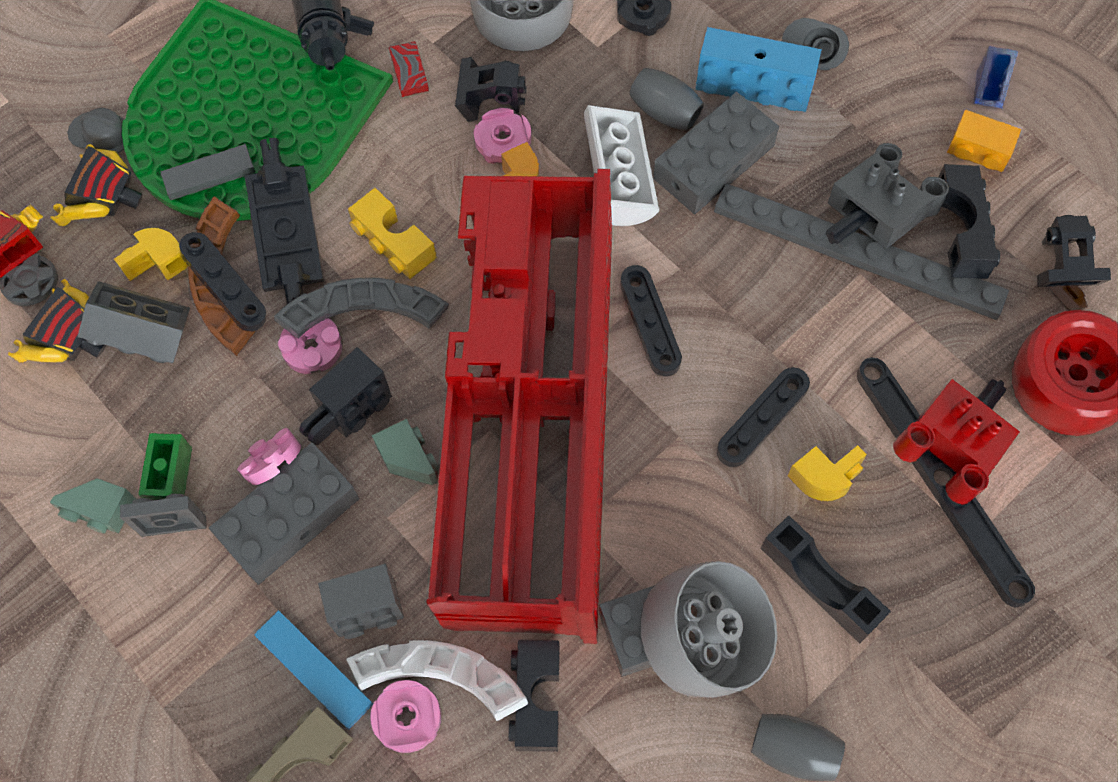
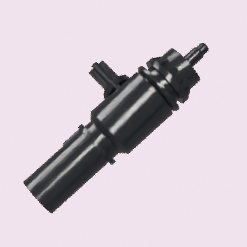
M292 0L298 29L297 33L302 48L308 53L309 58L315 64L325 66L329 71L335 68L334 65L345 56V46L348 41L347 31L365 36H371L373 33L374 22L351 15L349 8L341 7L340 0Z

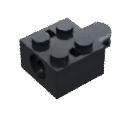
M356 347L309 389L318 409L301 423L299 431L305 437H308L311 443L319 445L336 429L346 438L351 433L361 430L367 421L366 419L375 411L383 410L392 397L384 372Z

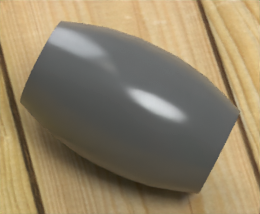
M644 68L634 80L629 92L634 102L648 116L666 126L688 131L691 129L704 107L703 101L686 83L671 74L656 69Z
M762 714L751 753L770 767L793 777L810 781H835L842 763L845 742L815 722L786 714Z

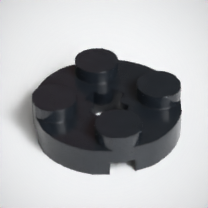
M617 0V20L621 25L634 32L652 36L669 21L672 4L670 0ZM644 5H648V6H649V9H648V10H641V9L638 8V6H639V7H643Z

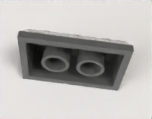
M98 281L86 302L78 337L85 339L93 345L115 347L126 354L137 353L148 356L151 360L158 363H173L190 308Z

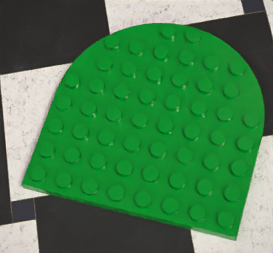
M199 0L134 86L127 101L129 107L126 118L122 121L124 150L135 175L142 185L156 199L173 210L200 219L212 198L216 197L239 213L240 216L236 221L251 220L245 176L170 200L161 171L246 144L255 172L258 173L264 165L259 142L267 139V144L270 147L269 138H277L279 140L282 163L288 167L304 165L309 193H311L335 169L393 83L392 74L347 55L334 65L335 68L329 71L325 66L315 64L309 58L308 53L302 48L297 34L217 0Z

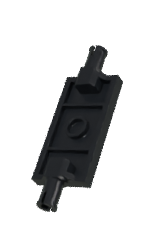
M269 138L270 147L267 144V139L259 142L264 165L258 173L245 175L262 288L265 292L284 289L286 304H289L297 297L303 295L302 286L324 282L306 169L304 165L298 167L285 166L281 161L279 140L277 138Z

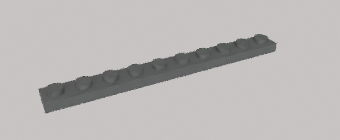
M727 183L715 205L714 212L994 320H997L1001 315L1009 293L1008 289L981 279L952 277L950 267L894 246H889L885 249L873 238L857 232H853L839 244H831L828 242L825 233L827 229L834 225L833 223Z

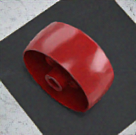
M1064 311L1049 317L1028 335L1015 358L1012 368V386L1021 407L1034 421L1051 431L1072 436L1090 435L1106 429L1118 421V322L1108 316L1092 311ZM1058 352L1065 353L1067 360L1058 358ZM1080 352H1087L1091 360L1083 359ZM1095 371H1102L1106 379L1098 378ZM1091 389L1094 390L1095 393L1086 392V390Z

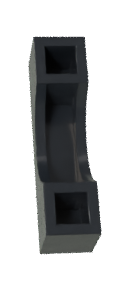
M944 164L939 178L948 184L949 190L942 207L958 215L967 229L966 232L957 234L948 251L951 276L955 278L988 279L993 269L999 265L1000 251L996 249L994 241L995 226L991 225L990 221L991 206L990 202L986 201V181L981 176L980 166Z
M789 515L765 538L760 549L859 644L891 612L866 587L855 585L837 573L818 551L814 538Z

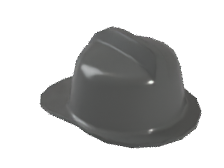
M801 18L793 21L787 26L782 36V42L822 49L818 70L836 68L848 55L849 40L845 32L835 25L815 19Z
M108 108L93 109L79 115L71 122L67 131L68 139L74 146L86 149V146L91 144L95 149L112 150L120 153L124 150L122 121L125 119Z

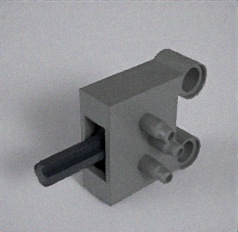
M892 143L880 144L872 156L834 183L828 204L844 217L827 229L825 235L828 238V242L839 244L860 228L887 249L926 217L935 216L939 213L949 190L948 184L939 177H928L924 179L920 189H918L899 174L898 167L902 159V150Z

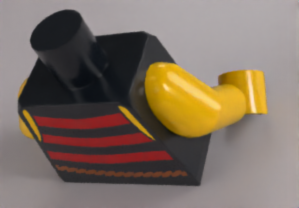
M88 144L84 155H79L81 161L65 190V205L68 206L64 208L61 204H55L53 209L59 214L51 216L50 219L59 226H66L71 220L99 218L106 215L114 216L120 203L137 209L143 193L129 188L131 172L117 152L95 149L93 145Z
M66 279L61 280L64 288L57 287L56 290L52 289L53 294L23 333L24 341L28 345L18 339L14 340L13 344L18 346L19 350L15 353L8 352V355L20 363L27 360L63 362L68 359L74 361L82 350L98 358L106 345H93L85 339L78 337L85 305L89 299L88 294L72 287Z

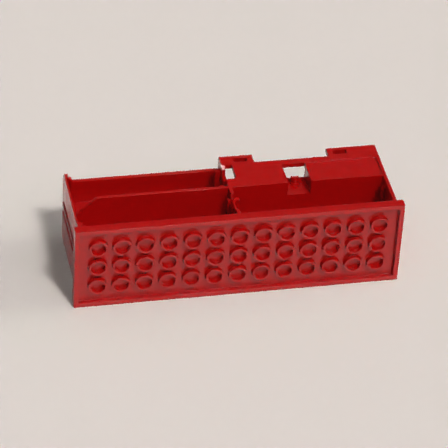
M597 168V173H594V177L464 176L458 239H470L464 240L465 251L470 252V255L467 257L469 266H473L470 322L467 332H449L445 370V378L448 385L429 595L426 603L444 629L453 631L579 635L580 639H583L584 644H597L612 257L610 169ZM468 215L472 218L473 229H466ZM566 237L579 238L572 371L569 370V378H543L551 240ZM483 291H488V298H482ZM456 343H464L462 358H455ZM483 365L481 376L474 377L472 373L468 372V366ZM481 418H499L500 423H502L490 596L460 595L473 422H479ZM545 420H569L562 591L555 599L530 598L540 427H544Z

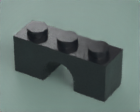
M518 640V650L511 651V671H517V685L528 702V705L516 711V720H509V742H515L516 751L558 752V711L539 709L532 701V693L543 682H559V641Z

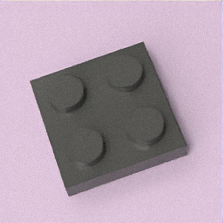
M170 494L165 499L154 501L148 498H139L133 500L132 504L120 505V518L141 537L207 528L206 515L188 496L183 494Z

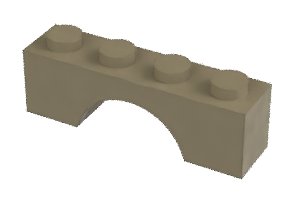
M317 706L314 711L310 709L301 716L296 724L298 728L289 738L285 736L278 741L271 751L272 757L264 765H257L248 774L246 781L280 782L289 770L297 765L308 762H317L330 766L351 743L353 738Z

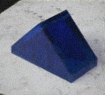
M988 46L977 70L974 104L1003 109L1018 50Z

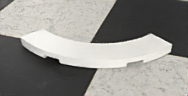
M412 640L409 641V644L380 645L347 658V662L361 691L387 680L403 677H430L454 683L471 692L485 704L496 721L528 705L525 695L504 670L485 660L481 654L454 644Z

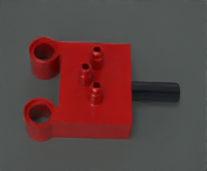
M951 379L934 397L916 422L911 423L895 439L893 443L895 454L903 461L914 462L929 450L957 472L946 484V492L949 498L957 504H968L988 487V476L1020 433L1018 429L993 411V408L1006 392L1005 383L1002 380L996 381L992 379L979 396L975 397L959 383Z

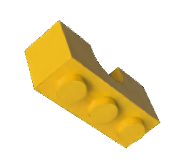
M376 188L372 189L348 208L352 220L349 224L359 236L364 234L369 239L368 242L372 249L378 255L383 253L388 258L390 266L398 274L403 272L409 279H412L437 258L434 243L415 225H412L402 233H391L388 231L391 226L398 222L395 206Z

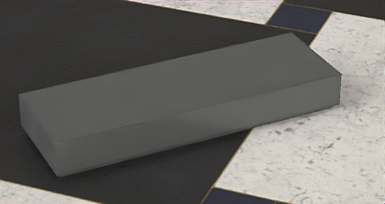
M246 144L161 171L170 200L256 173Z

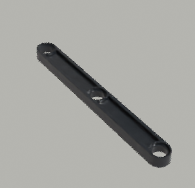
M871 357L861 363L857 371V380L894 437L897 438L911 423L916 422L920 414L882 360ZM866 367L876 368L880 372V378L876 380L867 378L864 374V369ZM927 450L912 464L1001 599L1011 607L1024 606L1035 595V586L976 497L968 504H957L949 498L946 486L940 485L935 481L934 472L936 471L946 472L950 479L957 472ZM1016 582L1024 587L1026 591L1024 599H1016L1010 594V583Z

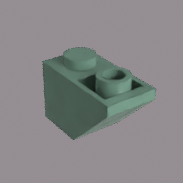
M405 419L372 435L389 473L429 485L438 483L435 472L439 470V467L432 453L425 455L421 445L425 444V440L417 426L411 428L408 420Z
M97 478L53 496L50 503L59 510L58 516L65 520L76 523L78 519L88 522L87 527L99 533L105 534L107 530L119 534L125 523L120 518V505L132 504V501L136 498L127 489Z

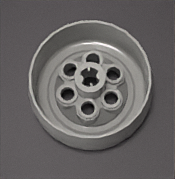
M470 0V6L478 30L489 42L500 48L512 51H531L545 47L561 37L570 23L574 0ZM530 6H537L538 9H537V10H530L529 7H530ZM512 7L518 9L515 12L508 11V9Z
M709 561L682 567L660 579L650 590L641 616V638L645 654L652 669L665 684L674 691L686 696L716 698L743 691L761 680L768 671L775 655L777 625L773 607L768 596L753 576L732 563ZM691 605L697 609L696 617L691 613ZM690 630L695 634L694 643L689 639ZM707 649H710L713 653L710 660L707 658Z

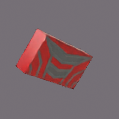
M416 41L389 47L401 96L405 97L429 91Z

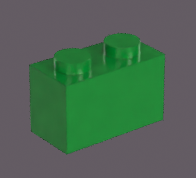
M149 433L138 492L141 498H148L154 501L165 499L170 494L185 495L192 447L182 434Z

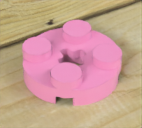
M508 108L493 109L482 116V120L478 126L476 123L474 128V140L477 150L484 156L485 161L491 164L502 163L501 153L525 142H528L529 145L531 144V127L526 117L522 114V117L514 114V110ZM499 132H504L505 135H510L506 139L497 138L499 137Z
M329 318L310 328L299 339L284 328L278 341L279 349L287 365L302 374H311L310 371L317 370L322 372L329 369L337 362L342 352L341 336L337 326ZM315 338L318 345L315 348L310 346L308 349H304L305 341Z
M284 428L269 441L265 442L264 439H261L254 443L248 450L251 456L240 464L237 470L252 485L262 484L280 473L277 466L284 460L290 464L301 450V444L288 428Z
M412 680L397 681L388 685L383 690L384 692L379 695L377 701L375 700L371 709V726L374 734L387 748L400 753H411L424 748L436 738L441 724V708L437 698L427 687ZM405 707H409L410 712L416 713L415 719H412L408 726H404L402 721H397V715H401Z

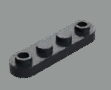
M192 232L183 236L179 243L182 259L236 325L245 331L260 329L266 321V310L261 301L204 234ZM199 244L200 246L197 248H192L190 245ZM251 309L254 310L255 313L253 315H247L245 311Z
M639 265L629 266L621 274L620 286L648 361L656 374L665 377L672 376L680 369L682 355L659 295L646 268ZM638 282L640 285L634 287L630 283ZM666 359L669 360L671 364L662 365L660 361Z
M795 367L783 370L720 439L717 447V456L724 465L738 467L744 464L802 400L810 386L809 377L803 370ZM792 383L796 385L797 389L791 390L787 387V384ZM730 448L736 449L738 455L732 456L727 450Z

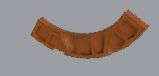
M213 197L200 217L196 230L198 233L204 234L217 250L223 254L228 234L240 215L236 210ZM193 244L191 247H192V248H197V247H199L200 245H199V244ZM188 266L190 290L197 311L210 332L225 348L237 356L255 331H245L239 328Z

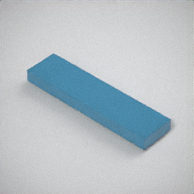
M279 610L254 634L348 730L373 705Z

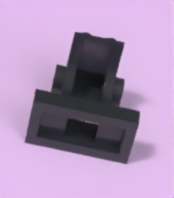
M472 57L461 59L455 107L468 122L478 120L480 105L487 99H495L500 104L509 103L515 112L519 113L520 105H525V98H521V94H526L527 92L526 78L520 74V64H514L511 61H501L478 66Z
M1059 216L1055 218L1051 227L1047 228L1042 244L1054 246L1055 267L1052 270H1047L1037 275L1038 287L1092 286L1111 280L1110 268H1095L1093 243L1096 238V231L1094 226H1090L1087 216ZM1076 242L1079 247L1080 256L1069 257L1068 244Z

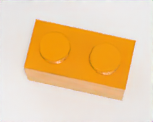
M965 110L957 125L947 153L955 155L959 159L983 165L988 169L1003 172L1013 154L1021 129Z

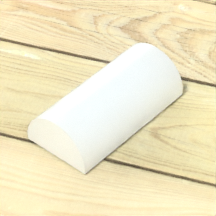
M588 105L584 111V121L593 171L597 173V168L610 169L612 225L631 226L653 218L659 212L640 113Z

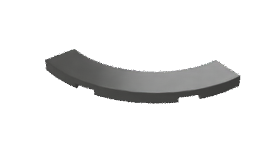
M353 278L323 285V288L312 291L309 294L304 293L274 315V321L298 339L306 331L323 320L356 310H383L398 313L430 329L448 309L449 303L423 288L396 283V280Z

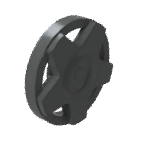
M33 254L0 278V290L5 298L15 305H34L45 300L52 293V289H55L57 285L58 273L50 260L39 254ZM41 263H43V264L47 265L48 267H40V266H41ZM49 282L45 289L41 291V285ZM22 293L28 297L24 299L15 298Z

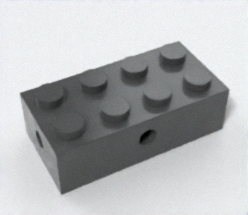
M735 92L655 159L653 179L695 215L722 192L726 183L731 184L775 146L779 125L741 94Z
M313 442L299 452L290 464L286 463L279 469V474L259 485L208 527L258 585L359 500L354 487Z

